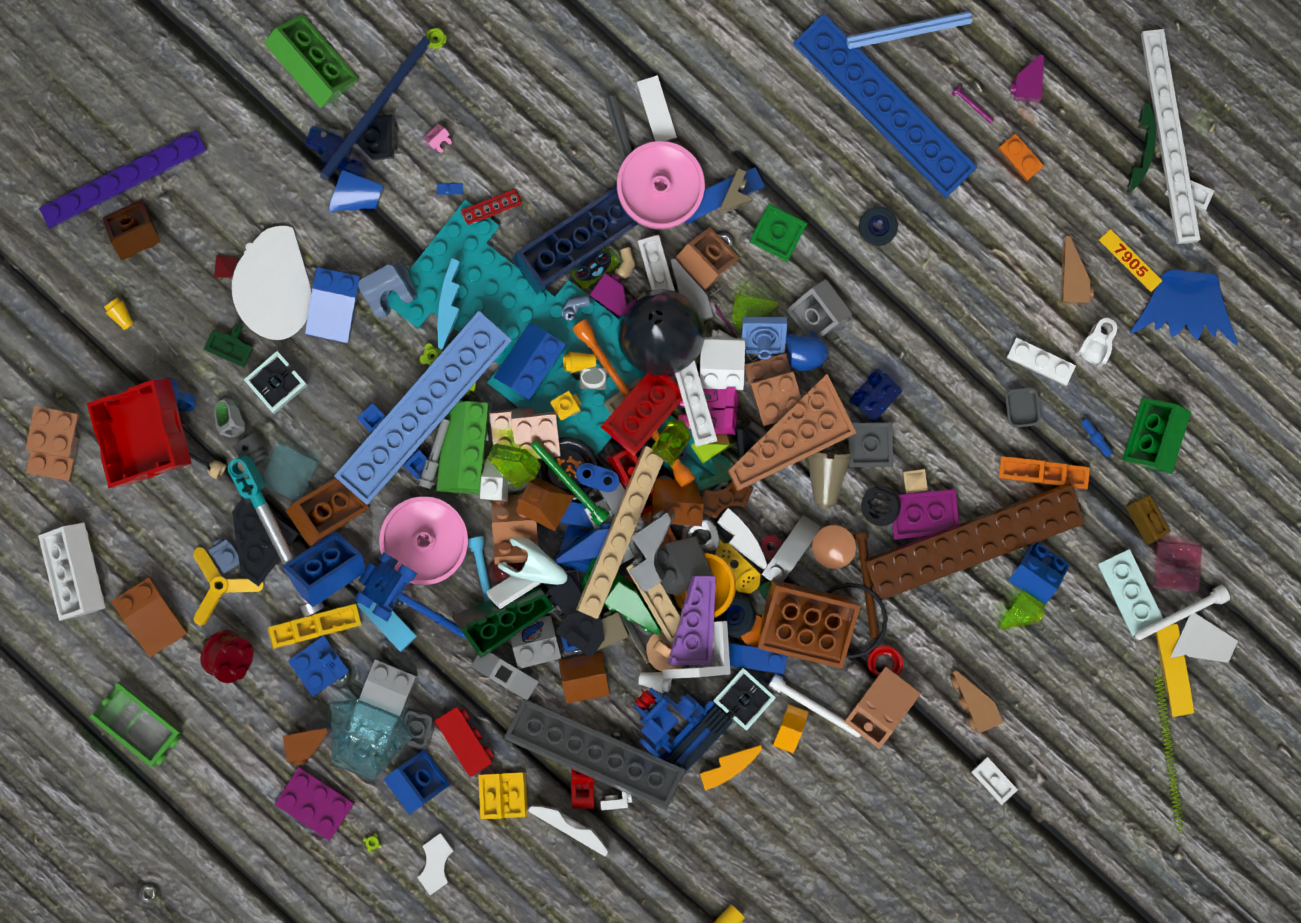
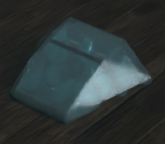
M359 699L330 703L333 734L331 741L332 765L374 781L414 736L400 716Z

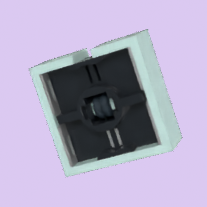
M278 351L244 379L273 414L278 412L308 386L295 371L291 372L288 369L291 366Z
M742 668L713 701L726 713L730 711L734 715L732 719L747 731L776 697Z

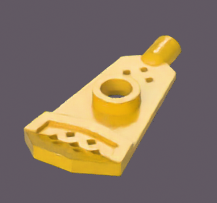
M719 538V546L715 555L724 559L729 565L732 560L738 561L739 566L732 568L736 580V590L741 593H752L760 585L761 574L729 543L723 544Z

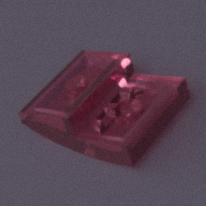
M1157 541L1154 588L1199 591L1202 545Z

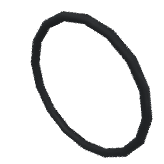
M847 582L833 586L826 592L832 593L845 587L860 588L875 598L880 605L883 615L882 632L876 642L865 651L854 654L847 653L846 658H856L867 655L879 646L886 634L888 617L884 603L873 590L862 584Z

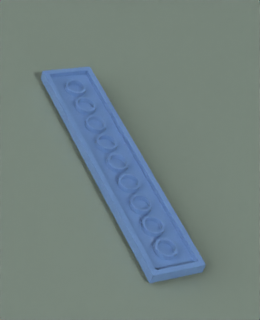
M479 310L334 477L368 505L509 345L512 339Z

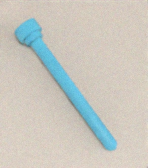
M484 536L468 539V548H471V552H474L483 597L486 602L491 600L487 595V591L491 588L482 551L485 540Z

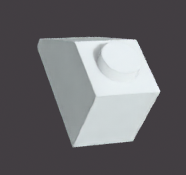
M487 456L481 476L480 499L508 500L510 457Z

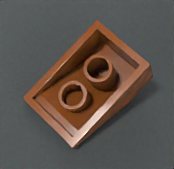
M334 478L294 502L286 512L309 547H312L370 508L337 478Z
M148 577L111 601L149 657L154 656L188 634L153 578Z

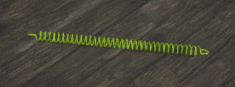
M1154 677V679H1161L1158 681L1164 680L1163 678ZM1155 681V683H1162V684H1159V685H1163V684H1164V682ZM1156 685L1155 687H1163V688H1160V689L1155 690V691H1162L1161 693H1158V694H1156V695L1162 696V697H1159V698L1165 697L1166 695H1162V693H1165L1166 691L1161 690V689H1164L1165 687H1164V686ZM1157 698L1158 700H1163V701H1160V702H1164V701L1167 700V699H1159V698ZM1157 702L1158 704H1164V705H1161V706L1167 705V703ZM1158 706V708H1165V709L1159 710V712H1166V713L1160 714L1159 716H1167V717H1164V718L1159 719V720H1167V721L1162 722V723H1160V724L1170 726V724H1166V722H1169L1170 720L1165 719V718H1168L1169 716H1168V715H1164V714H1167L1168 711H1163V710H1166V709H1168V708H1167V707ZM1168 730L1162 731V733H1169V734H1171V732H1165V731H1168ZM1169 734L1162 735V737H1170V738H1172L1171 736H1166V735H1169ZM1170 738L1163 739V741H1171V742H1172V740H1167V739H1170ZM1164 743V744H1163V745H1171V746H1169V747H1172V746H1173L1172 744H1168V743ZM1165 747V748H1164V749H1171L1170 751H1173V750H1174V749L1169 748V747ZM1170 751L1164 752L1167 754L1174 755V753H1170ZM1171 755L1165 756V758H1172V759H1174L1175 757H1168V756H1171ZM1166 764V766H1174L1171 768L1176 767L1175 765ZM1175 771L1168 772L1167 774H1175V775H1173V776L1168 777V778H1174V780H1171V781H1168V782H1169V783H1175V784H1172V785L1178 784V782H1172V781H1175V780L1178 779V778H1175V777H1174V776L1177 775L1176 773H1173V772H1175ZM1169 785V787H1176V788L1170 789V791H1178V792H1179V790H1174V789L1179 788V786ZM1174 792V793H1171L1170 795H1179V794H1175V793H1178V792ZM1177 801L1171 802V803H1178V805H1181V803H1179V802H1177ZM1178 805L1172 806V807H1174V808H1179V809L1182 808V807H1178ZM1179 809L1173 810V812H1180V813H1182V811H1176V810H1179ZM1179 821V822H1175L1174 824H1183V823H1180V822H1182V821Z

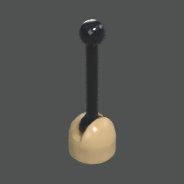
M189 452L190 458L207 467V472L212 478L218 480L224 473L226 465L222 462L212 461L208 463Z

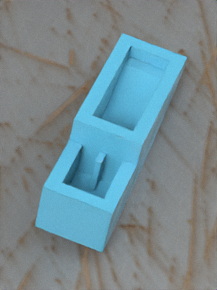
M359 602L357 603L359 608L400 652L418 637L394 611L391 612L392 615L387 622L372 613L377 605L373 602L370 608Z

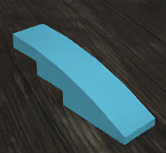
M451 258L444 279L439 301L437 329L438 348L441 351L445 350L460 314V309L453 305L461 287L453 282L461 263Z

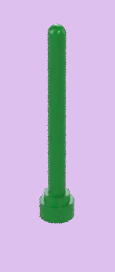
M538 441L531 443L534 451L591 512V520L597 526L604 522L610 513L604 507L596 506Z

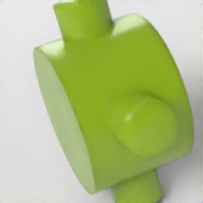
M376 833L363 839L366 842L368 852L377 847H382Z

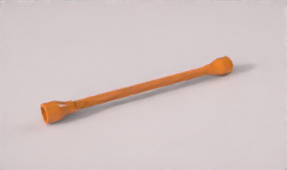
M587 319L582 320L572 330L581 341L592 349L600 363L605 367L604 369L611 376V379L616 383L620 392H622V395L626 398L631 391H629L623 379L618 375L609 359H607V356L602 352L603 350L599 347L593 328ZM656 430L655 433L652 435V438L654 439L655 443H657V445L661 438V435H659L660 433L658 432V430ZM675 458L670 462L675 479L681 488L696 478L691 470L682 464L679 459Z

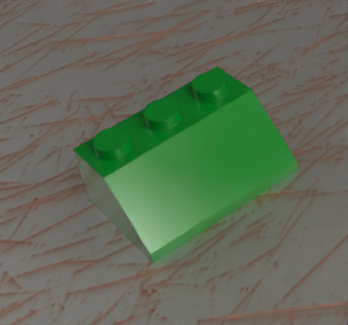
M1142 398L1122 460L1154 471L1172 474L1191 411L1177 404Z

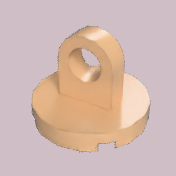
M662 630L659 636L654 633L647 643L646 654L649 662L655 669L662 672L667 669L683 668L685 665L667 664L673 643L670 645Z

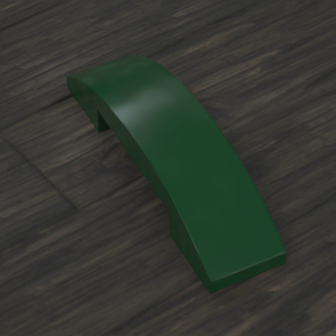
M1144 103L1141 107L1138 128L1146 130L1140 168L1133 167L1131 169L1127 192H1132L1143 180L1154 155L1156 127L1153 112L1148 103Z

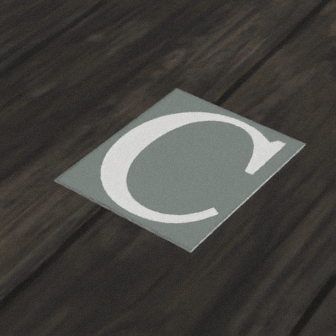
M590 367L581 370L580 389L606 390V369Z

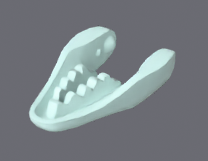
M516 536L510 538L509 541L513 546H518L527 551L528 558L521 571L507 565L506 562L498 564L501 570L510 576L539 583L559 585L567 581V573L534 542L523 537Z

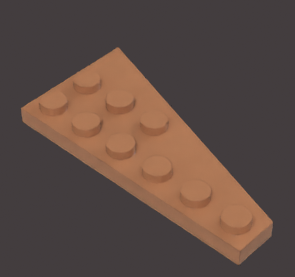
M828 374L808 391L728 470L737 491L856 434Z

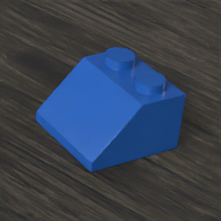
M425 749L384 778V781L409 815L451 785Z

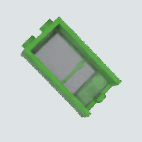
M117 682L114 691L102 701L101 707L95 714H91L89 718L150 767H155L156 764L160 766L167 758L165 753L170 747L174 749L181 741L179 736L182 731L125 687V685Z

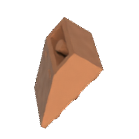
M886 666L846 717L844 723L880 749L918 699L921 692Z

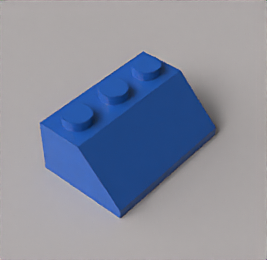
M529 323L497 371L494 379L531 402L566 349V344L548 332Z
M337 531L283 565L284 571L299 595L312 607L366 572L362 554Z

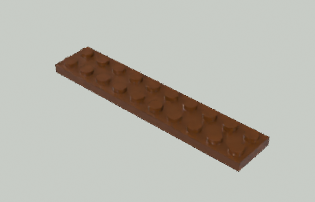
M1067 483L864 559L875 593L881 600L1084 525V521L1071 483Z

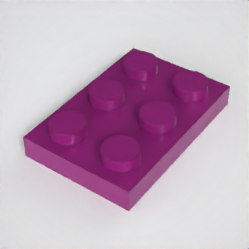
M956 489L898 495L901 502V510L898 518L892 523L893 539L926 537L958 525Z
M298 767L274 805L330 841L355 803L301 767Z

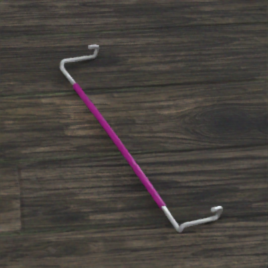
M721 288L717 289V291H715V292H713L712 294H710V295L708 296L709 299L712 300V299L710 298V296L713 295L714 293L718 292ZM714 304L716 310L718 311V313L720 314V316L722 317V319L724 320V322L726 323L734 337L738 338L732 330V328L730 327V325L728 324V322L726 321V319L724 318V316L722 315V313L720 312V310Z

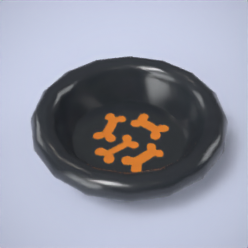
M573 437L559 438L561 456L553 458L588 495L593 488L581 484L576 478V471L584 463L599 466L598 458L593 449L584 441ZM542 458L536 459L534 465L535 476L574 495L572 501L579 500ZM590 470L583 472L584 478L591 476Z

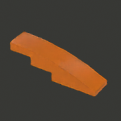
M1001 456L1000 479L1051 486H1062L1071 483L1073 488L1088 490L1090 467Z

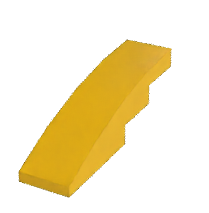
M353 604L267 628L272 649H276L362 624L357 606Z
M1173 623L1157 631L1156 638L1160 666L1163 670L1165 689L1169 699L1170 713L1172 717L1194 713L1185 656L1182 655L1170 659L1180 638L1178 624Z

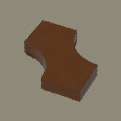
M732 481L728 487L720 491L704 490L701 497L704 504L703 514L716 519L721 511L728 507L741 506L745 508L754 487L749 485L737 491Z

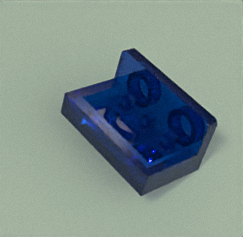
M877 369L868 376L867 381L861 388L853 393L849 402L856 406L871 422L875 423L903 390L888 374Z

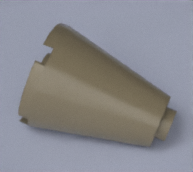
M836 448L831 450L823 449L808 457L813 499L819 508L829 509L831 505L836 504L851 459L850 451Z

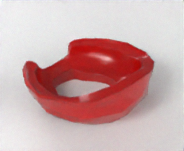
M879 646L869 653L867 659L868 668L877 677L880 673L875 669L876 660L881 655L890 656L893 660L891 670L898 676L901 674L903 658L895 648Z

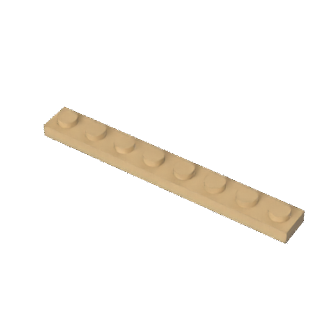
M644 446L577 605V611L598 619L634 533V528L639 521L664 459L660 453L652 448Z

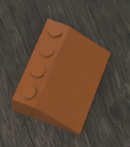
M772 579L766 598L757 648L843 669L861 606L856 599Z

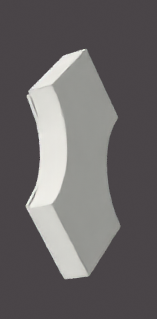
M441 833L422 846L426 853V866L417 878L429 895H432L448 883L445 875V862L453 852V849Z

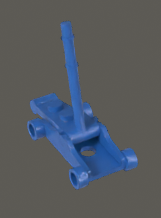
M385 552L379 558L381 563L378 567L369 562L365 569L366 572L358 580V582L365 586V589L362 593L358 592L354 600L367 608H370L373 602L377 605L372 613L387 622L392 615L393 606L397 600H400L432 619L436 624H440L452 631L453 634L466 638L456 623L403 592L406 585L411 580H414L417 575L416 572L403 564L398 571L394 568L398 560Z

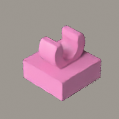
M439 124L422 138L427 145L441 153L443 152V149L440 147L442 141L447 142L449 145L452 144L448 138L450 134Z

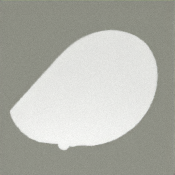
M275 226L262 232L253 244H246L244 255L234 271L232 297L239 316L252 331L267 339L282 340L297 333L305 324L308 318L311 289L293 228L289 226Z

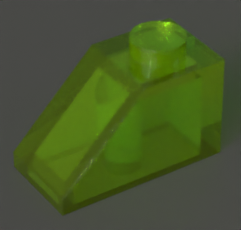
M736 294L731 323H735L737 328H742L743 317H766L778 308L779 301Z
M501 444L493 445L487 458L516 489L535 479L541 466L528 450Z
M1021 591L997 628L1005 630L1034 624L1035 621L1039 623L1045 614L1043 609L1046 605L1025 591Z

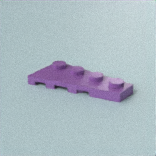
M691 576L667 664L712 665L716 576Z

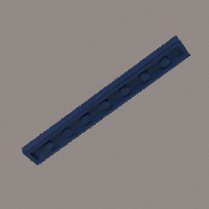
M424 36L321 171L320 178L324 181L329 180L428 49L429 39Z

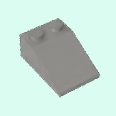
M374 660L351 721L392 738L418 676L382 661Z

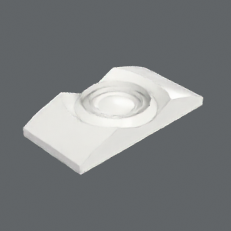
M531 805L528 811L601 855H607L608 848L592 828L583 826L563 814L558 808L544 805Z

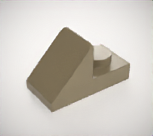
M739 168L736 171L719 209L720 213L723 214L746 206L753 201V198L738 192V190L743 191L747 179L744 178L746 171Z

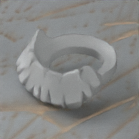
M703 518L702 527H689L687 538H691L692 533L697 529L710 531L711 538L706 543L700 544L702 550L714 551L718 548L719 535L716 526L711 520Z

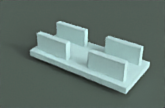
M1130 549L1097 564L1132 636L1137 631L1163 619Z

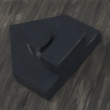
M392 114L377 115L356 144L372 160L394 159V150H397V128L394 127L395 116Z
M582 612L568 614L556 630L558 635L591 658L604 641L600 615L596 619Z

